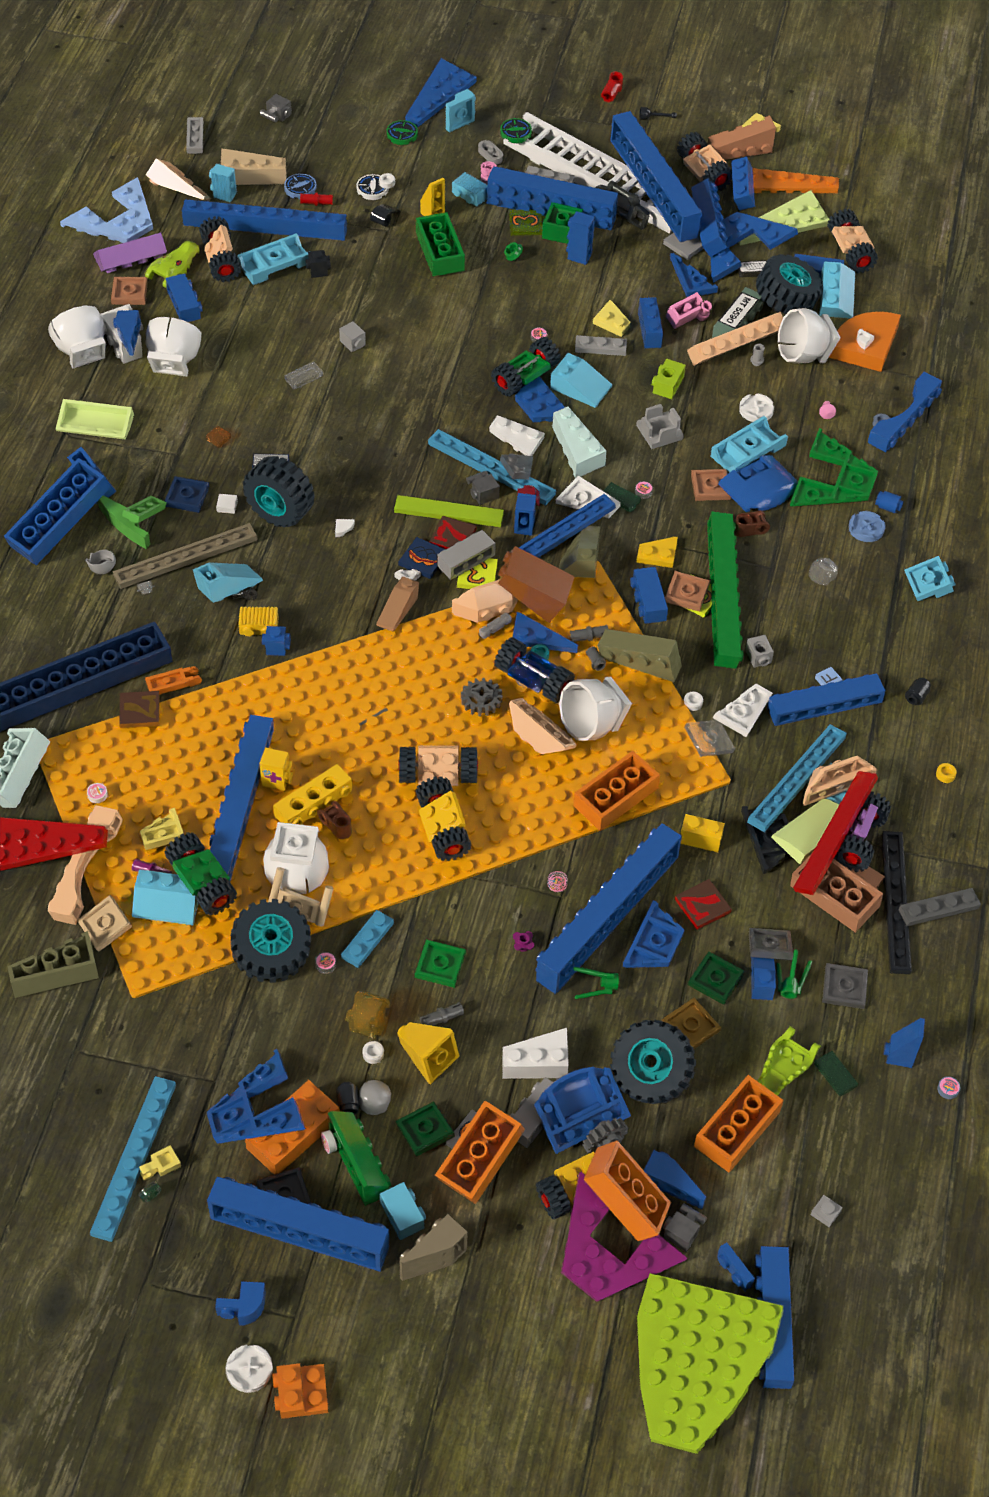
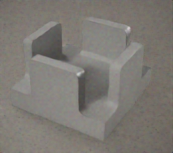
M661 404L646 408L645 417L637 420L636 426L651 449L683 440L684 434L680 430L681 418L674 408L670 409V413L669 411L662 413L663 406Z

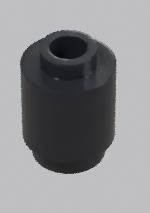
M925 678L914 680L905 693L907 701L912 705H921L930 692V682Z
M351 1082L340 1084L336 1089L339 1111L353 1112L356 1115L360 1108L358 1087Z

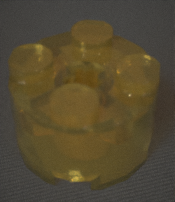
M366 991L356 992L353 1008L347 1011L345 1021L349 1022V1030L375 1040L376 1035L380 1036L388 1021L385 1012L386 1008H390L389 999Z

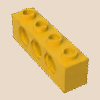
M336 764L274 804V816L281 823L302 825L309 818L315 817L318 810H323L329 807L331 802L347 796L352 791V779Z

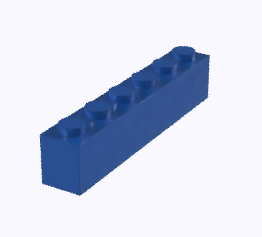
M707 178L691 187L694 202L702 211L699 230L702 247L711 257L727 248L726 241L728 238L724 232L726 228L722 222L724 220L720 212L722 208L718 203L720 201L716 193L718 188L714 182L711 183Z
M877 673L867 674L862 677L848 678L844 681L830 682L817 687L812 686L803 690L775 694L769 697L767 709L774 725L778 726L882 703L885 689Z
M761 1246L759 1254L755 1255V1268H759V1276H756V1290H760V1298H757V1300L782 1305L784 1311L773 1353L761 1367L759 1379H763V1388L791 1389L794 1383L789 1249L788 1247Z

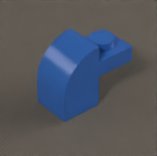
M241 1281L240 1299L216 1298L215 1308L217 1316L225 1319H232L236 1316L238 1317L239 1326L247 1325L257 1320L262 1314L265 1305V1283Z

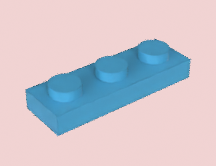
M376 910L342 952L341 958L359 968L392 927L394 919Z

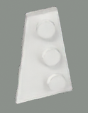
M498 415L490 425V432L504 443L508 442L511 444L515 451H520L528 456H533L545 435L541 431Z
M577 476L556 498V504L579 510L605 492ZM606 494L616 506V509L603 516L610 518L620 507V502Z

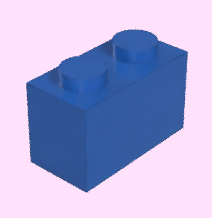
M518 493L514 533L532 535L535 522L536 495Z

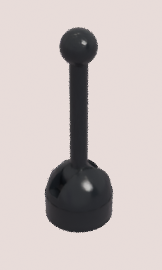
M640 107L639 119L646 120L651 115L667 116L673 119L677 117L675 112L656 113L651 112L647 107Z

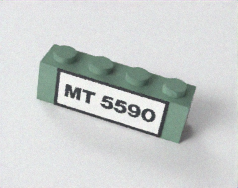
M745 287L714 325L712 338L745 326L750 321L752 322L756 313L760 312L764 305L758 292Z

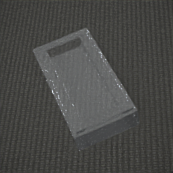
M313 361L286 374L285 380L295 390L322 377L323 371Z

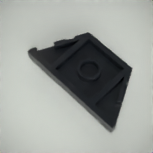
M742 806L741 812L762 872L766 874L790 857L771 838L773 834L788 824V820L785 814H780L768 829L763 832L747 823L748 817L754 811L748 810L747 806Z

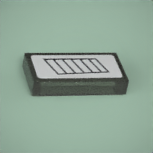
M767 260L742 261V267L737 269L739 277L759 276Z

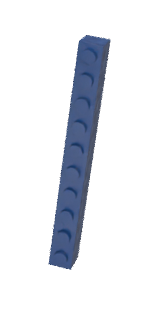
M185 200L182 208L184 226L200 227L204 220L208 221L207 218L213 219V216H216V219H218L219 216L228 222L230 230L279 235H293L297 233L300 237L345 241L347 232L346 214Z
M250 715L248 722L244 723L243 733L245 734L239 740L240 750L234 757L235 767L230 770V784L226 785L224 791L225 801H221L219 809L221 814L215 820V834H212L210 837V851L229 876V882L232 878L260 781L259 763L265 747L269 748L273 736V718Z

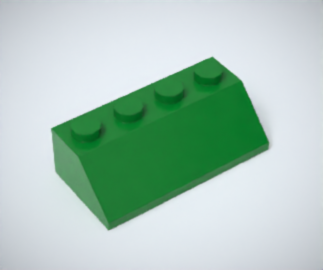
M328 1112L329 1130L336 1139L337 1150L364 1205L366 1206L380 1200V1193L388 1190L391 1182L388 1175H383L380 1169L382 1164L378 1155L374 1156L371 1151L373 1146L369 1137L365 1138L362 1133L364 1128L361 1120L356 1119L353 1112Z

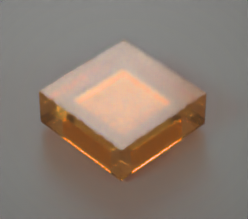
M216 426L206 435V440L218 448L231 439V434L219 426Z

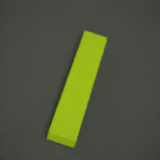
M397 495L394 513L441 519L442 516L465 523L501 527L504 510L400 495Z

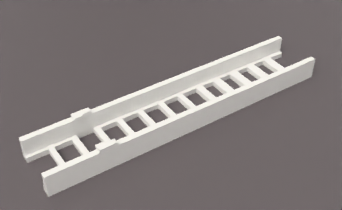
M528 112L523 115V119L531 125L532 131L538 135L532 141L527 139L526 142L519 144L510 143L507 139L504 140L503 144L529 157L536 164H542L556 172L574 175V182L579 185L593 188L601 184L607 186L610 181L607 182L601 177L606 172L615 175L611 179L612 181L617 183L622 179L627 182L621 187L626 191H629L634 186L639 188L640 190L635 194L640 199V205L650 213L648 222L669 234L672 232L658 209L654 207L651 199L647 202L641 200L647 193L629 167ZM543 138L550 140V143L543 149L535 145ZM554 146L563 147L558 154L550 151ZM569 151L576 154L570 161L563 158ZM581 158L589 161L583 168L575 164ZM594 165L602 168L596 175L588 171ZM618 194L617 205L629 211V199ZM638 211L637 216L643 219V214Z

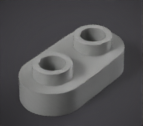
M484 140L478 144V152L487 161L494 162L496 165L503 161V152L493 142Z

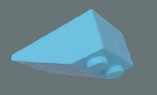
M567 353L551 373L550 389L594 408L597 407L612 387V384L584 359Z

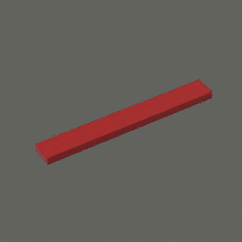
M857 772L793 887L795 892L814 895L878 779L876 773Z

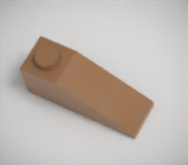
M401 577L391 592L377 621V626L394 632L417 601L419 582Z

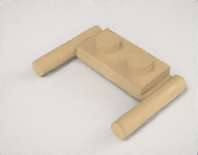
M277 867L268 902H272V899H278V903L282 904L283 901L289 902L290 908L296 906L300 910V915H304L307 921L316 923L317 926H324L334 888L332 886H325L322 902L285 888L280 889L285 869Z

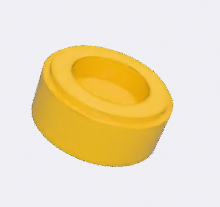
M949 763L939 765L936 771V777L943 783L954 781L957 774L956 768Z

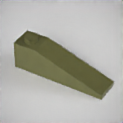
M588 526L578 532L562 557L559 569L574 577H596L600 526Z

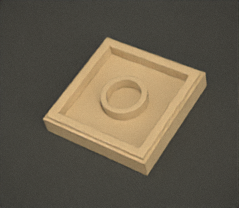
M111 895L77 920L84 932H89L90 941L99 952L132 927Z

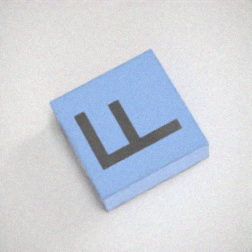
M832 667L817 673L815 676L820 685L842 681L841 677Z

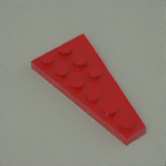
M0 817V871L106 848L108 830L105 826Z

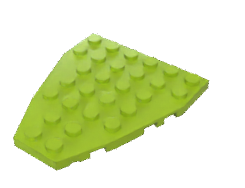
M649 1274L637 1315L640 1388L651 1442L696 1454L704 1447L705 1442L717 1432L716 1429L733 1414L749 1390V1385L758 1376L767 1358L769 1359L772 1355L784 1311L782 1305Z

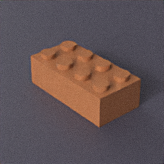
M810 856L792 873L790 885L792 888ZM834 859L814 895L800 893L855 933L880 907L883 896L882 892Z

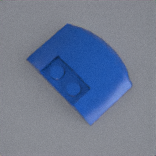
M772 455L760 456L759 460L737 471L732 470L719 481L718 485L745 512H750V508H758L759 511H764L784 503L794 494L798 481Z
M588 1067L572 1071L549 1085L535 1102L534 1106L555 1154L587 1139L586 1136L589 1135L590 1130L597 1127L600 1122L610 1120L611 1122L614 1118L624 1120L631 1116L610 1068Z

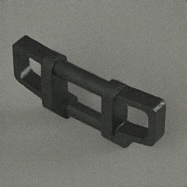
M612 180L607 186L602 184L596 186L597 189L616 192L629 199V211L627 212L617 206V214L626 218L627 222L640 230L647 227L650 213L640 205V199L637 194H631ZM638 211L643 214L642 223L636 220Z

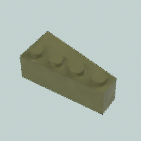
M605 629L598 643L599 653L605 660L671 682H675L682 666L676 640Z
M88 931L82 933L81 937L75 940L71 938L64 941V944L53 949L50 947L44 950V953L35 957L32 955L7 966L15 998L99 978Z

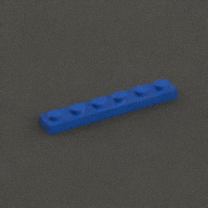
M604 493L519 548L539 558L616 509L615 503Z

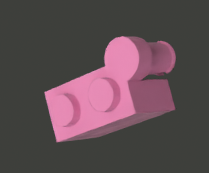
M697 292L670 306L666 317L674 329L695 318L705 321L710 314L711 303L709 301H704L703 303L702 298Z

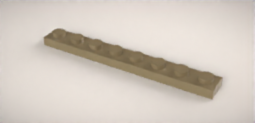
M250 523L115 570L113 571V576L119 588L122 589L257 541V535Z

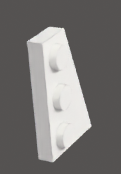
M755 684L742 693L735 701L726 705L724 709L715 713L713 718L747 737L773 693Z

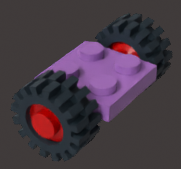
M873 791L870 792L850 828L852 834L846 836L834 857L835 860H838L837 862L848 867L850 871L854 869L855 872H858L860 869L862 872L869 867L874 855V849H872V845H868L869 842L867 840L865 842L863 840L866 838L871 825L872 828H876V825L881 827L882 824L886 823L891 811L889 800L885 801L886 797L883 796L881 798L879 793L874 795Z

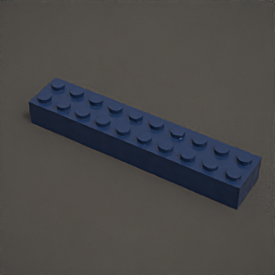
M154 621L1 682L0 731L173 662L171 648L156 622Z

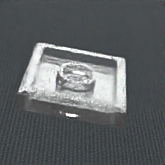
M710 720L686 723L684 728L700 757L734 752L735 747L721 722Z

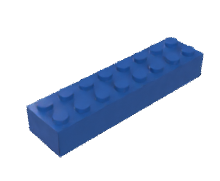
M493 166L489 174L487 204L546 216L551 203H558L583 209L584 214L595 217L594 227L610 231L616 220L618 193L495 166Z
M217 1176L207 1199L212 1220L381 1272L389 1250V1229L382 1224H370L356 1216H344L337 1210L328 1211L314 1203L305 1204L294 1197L286 1198L279 1196L278 1193L272 1190L263 1191L252 1184H240L230 1177L221 1178Z

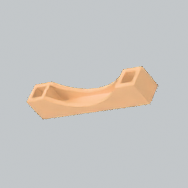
M781 312L694 345L687 350L693 366L742 345L778 333L783 319Z
M95 805L93 812L89 814L87 825L105 826L108 830V842L116 837L123 819L116 809ZM99 849L72 855L69 864L65 867L62 880L56 887V893L48 905L47 911L54 920L73 925L77 924V920L84 908L81 899L82 877L89 861Z

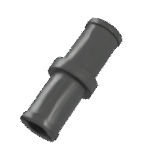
M586 626L585 629L570 630L571 641H593L594 638H601L605 629H608V626Z
M457 1002L454 1005L446 1008L440 1007L433 1013L421 1016L420 1022L421 1024L431 1026L440 1023L445 1024L452 1018L464 1015V1010L460 1002Z

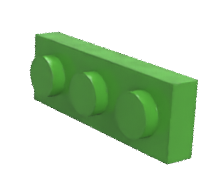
M149 496L124 509L122 516L128 518L130 522L139 523L164 510L167 502Z

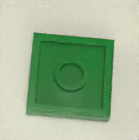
M426 939L415 971V978L455 988L466 955V949Z

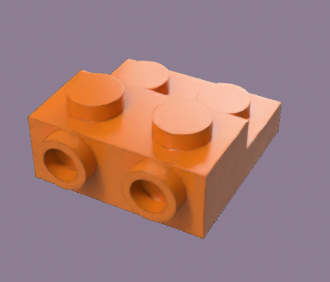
M300 1363L277 1366V1373H272L273 1387L278 1388L279 1396H274L275 1411H280L281 1419L328 1413L324 1364L300 1367Z

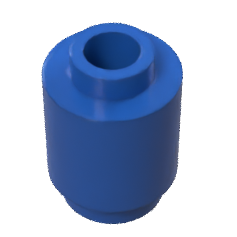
M880 491L875 505H878L881 509L896 513L897 510H901L903 501L899 495Z

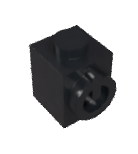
M324 250L308 252V259H305L306 268L310 270L311 278L328 276L327 270H331L330 256L325 255Z

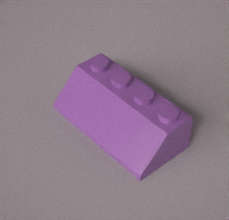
M158 233L97 250L93 255L101 271L106 270L107 273L116 271V267L122 266L124 269L131 267L133 262L138 261V264L148 262L147 258L153 257L154 260L161 258L167 250L162 234Z

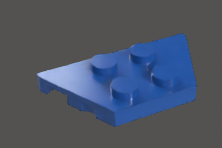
M540 377L524 385L515 395V401L532 422H553V413L565 408Z
M654 900L623 962V967L625 968L669 967L684 935V929L678 923H675L668 913H664L658 907L659 904Z

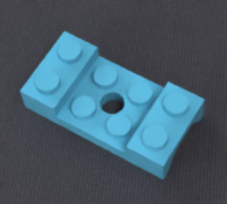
M296 233L237 256L242 271L251 283L255 285L268 280V274L295 265L297 268L306 266L305 259H308V252L301 246L298 234Z
M763 416L714 445L711 457L730 473L732 470L737 471L770 451L775 453L787 444L788 436L784 434L779 437L770 429L767 418Z

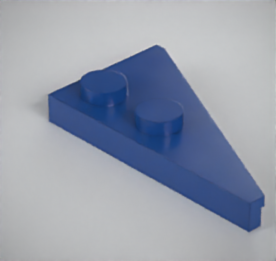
M671 253V262L686 297L697 292L699 295L717 293V285L712 286L707 282V278L704 275H701L691 265H685L681 257Z
M517 612L513 637L524 643L526 647L542 644L547 646L549 650L577 653L578 645Z

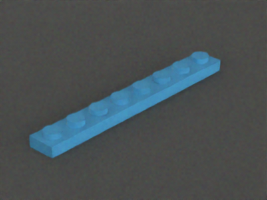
M439 429L428 439V445L480 472L487 471L488 475L492 474L495 480L516 491L525 485L534 486L540 491V503L545 506L555 496V489L532 477H529V480L512 479L499 460Z
M830 724L748 817L747 823L765 832L810 780L813 770L822 766L843 742L847 733Z
M154 1077L91 1228L90 1235L92 1237L110 1242L113 1241L141 1172L139 1167L144 1165L175 1090V1081Z

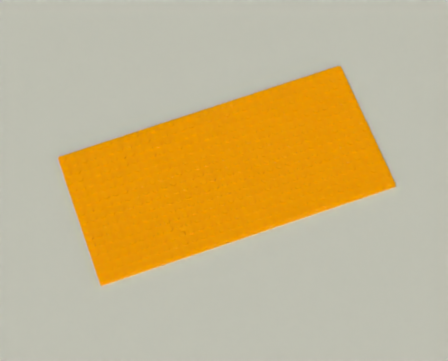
M597 561L595 578L574 577L566 605L550 623L546 622L518 600L513 611L508 613L511 615L512 621L483 639L479 635V629L484 626L487 627L488 623L500 616L477 623L453 615L451 607L399 624L394 632L383 629L159 702V726L120 728V716L49 738L50 743L40 761V766L62 822L87 825L89 814L93 812L95 805L116 809L123 819L116 837L107 842L106 848L99 849L94 854L83 875L95 906L111 895L132 925L130 929L110 943L131 997L138 998L235 963L231 951V929H233L235 918H239V913L243 909L248 910V905L253 902L256 905L262 899H266V902H268L272 884L265 875L263 859L266 848L275 837L277 823L279 822L274 816L273 805L336 764L352 779V791L347 796L337 800L341 808L351 818L352 834L347 839H338L321 822L318 814L302 824L318 827V838L325 845L328 852L329 870L322 884L311 892H308L307 879H305L307 894L301 895L322 902L325 886H332L334 888L324 926H317L316 923L307 921V925L310 926L311 930L310 935L598 832L599 830L573 806L574 793L631 751L638 754L660 774L659 787L604 829L729 785L731 781L729 775L671 681L606 660L604 669L597 671L592 668V662L586 655V651L593 646L598 649V643L601 638H594L593 641L582 640L574 642L578 645L577 653L549 650V658L544 663L534 662L530 658L532 647H527L526 654H524L525 657L522 659V661L547 676L553 673V670L557 669L558 666H562L574 673V680L598 679L603 683L606 677H612L632 705L619 730L614 732L610 730L605 736L597 740L578 741L567 732L561 720L559 703L551 701L542 694L543 686L547 683L545 678L533 672L534 679L532 681L522 682L518 679L517 673L521 669H528L520 664L513 673L507 674L494 665L495 657L498 655V650L502 648V644H505L506 640L513 637L517 612L524 614L570 641V630L585 629L586 626L598 627L607 625L610 630L643 635L600 562ZM475 678L478 681H482V678H485V682L491 679L493 685L498 684L499 689H502L503 695L500 709L496 708L495 713L489 711V716H486L485 713L478 716L477 712L472 715L471 709L466 711L465 705L461 704V692L463 691V686H468V681L474 683ZM520 698L526 700L528 704L540 710L571 736L576 743V747L545 754L536 752L533 746L522 740L520 735L514 731L509 705L510 701ZM384 708H386V709L388 710V711H386V712L384 711L383 713L379 714V715L376 716V717L373 716L374 714L378 713L379 711L383 710ZM250 715L273 718L274 732L269 748L289 753V761H292L290 772L293 773L292 781L290 784H287L285 791L262 786L260 777L230 881L237 892V898L234 899L235 902L229 904L230 907L228 909L225 908L224 912L221 913L219 911L217 915L213 914L212 916L207 915L201 906L198 905L193 925L132 917L134 886L138 876V872L132 871V864L135 859L148 863L154 862L157 866L171 870L172 874H177L164 853L166 846H170V844L145 850L140 831L146 826L151 825L157 818L163 819L170 814V809L175 808L184 835H186V832L196 834L204 845V850H210V837L216 831L214 828L215 820L220 817L219 809L221 801H225V787L230 784V770L234 769V757L240 750L239 740L245 734L243 733L244 723L248 722ZM367 719L366 723L361 726L359 725V723ZM418 746H458V761L460 763L461 747H477V783H461L460 767V770H458V786H452L466 824L463 828L467 831L471 843V849L468 850L467 854H463V857L460 858L458 856L456 860L451 858L450 861L446 859L442 861L441 858H437L433 845L428 841L419 813L421 806L416 795V789H418V769H416L415 783H399L398 761L400 747H416V761H418ZM94 783H101L107 788L108 796L101 803H92L88 799L87 789Z

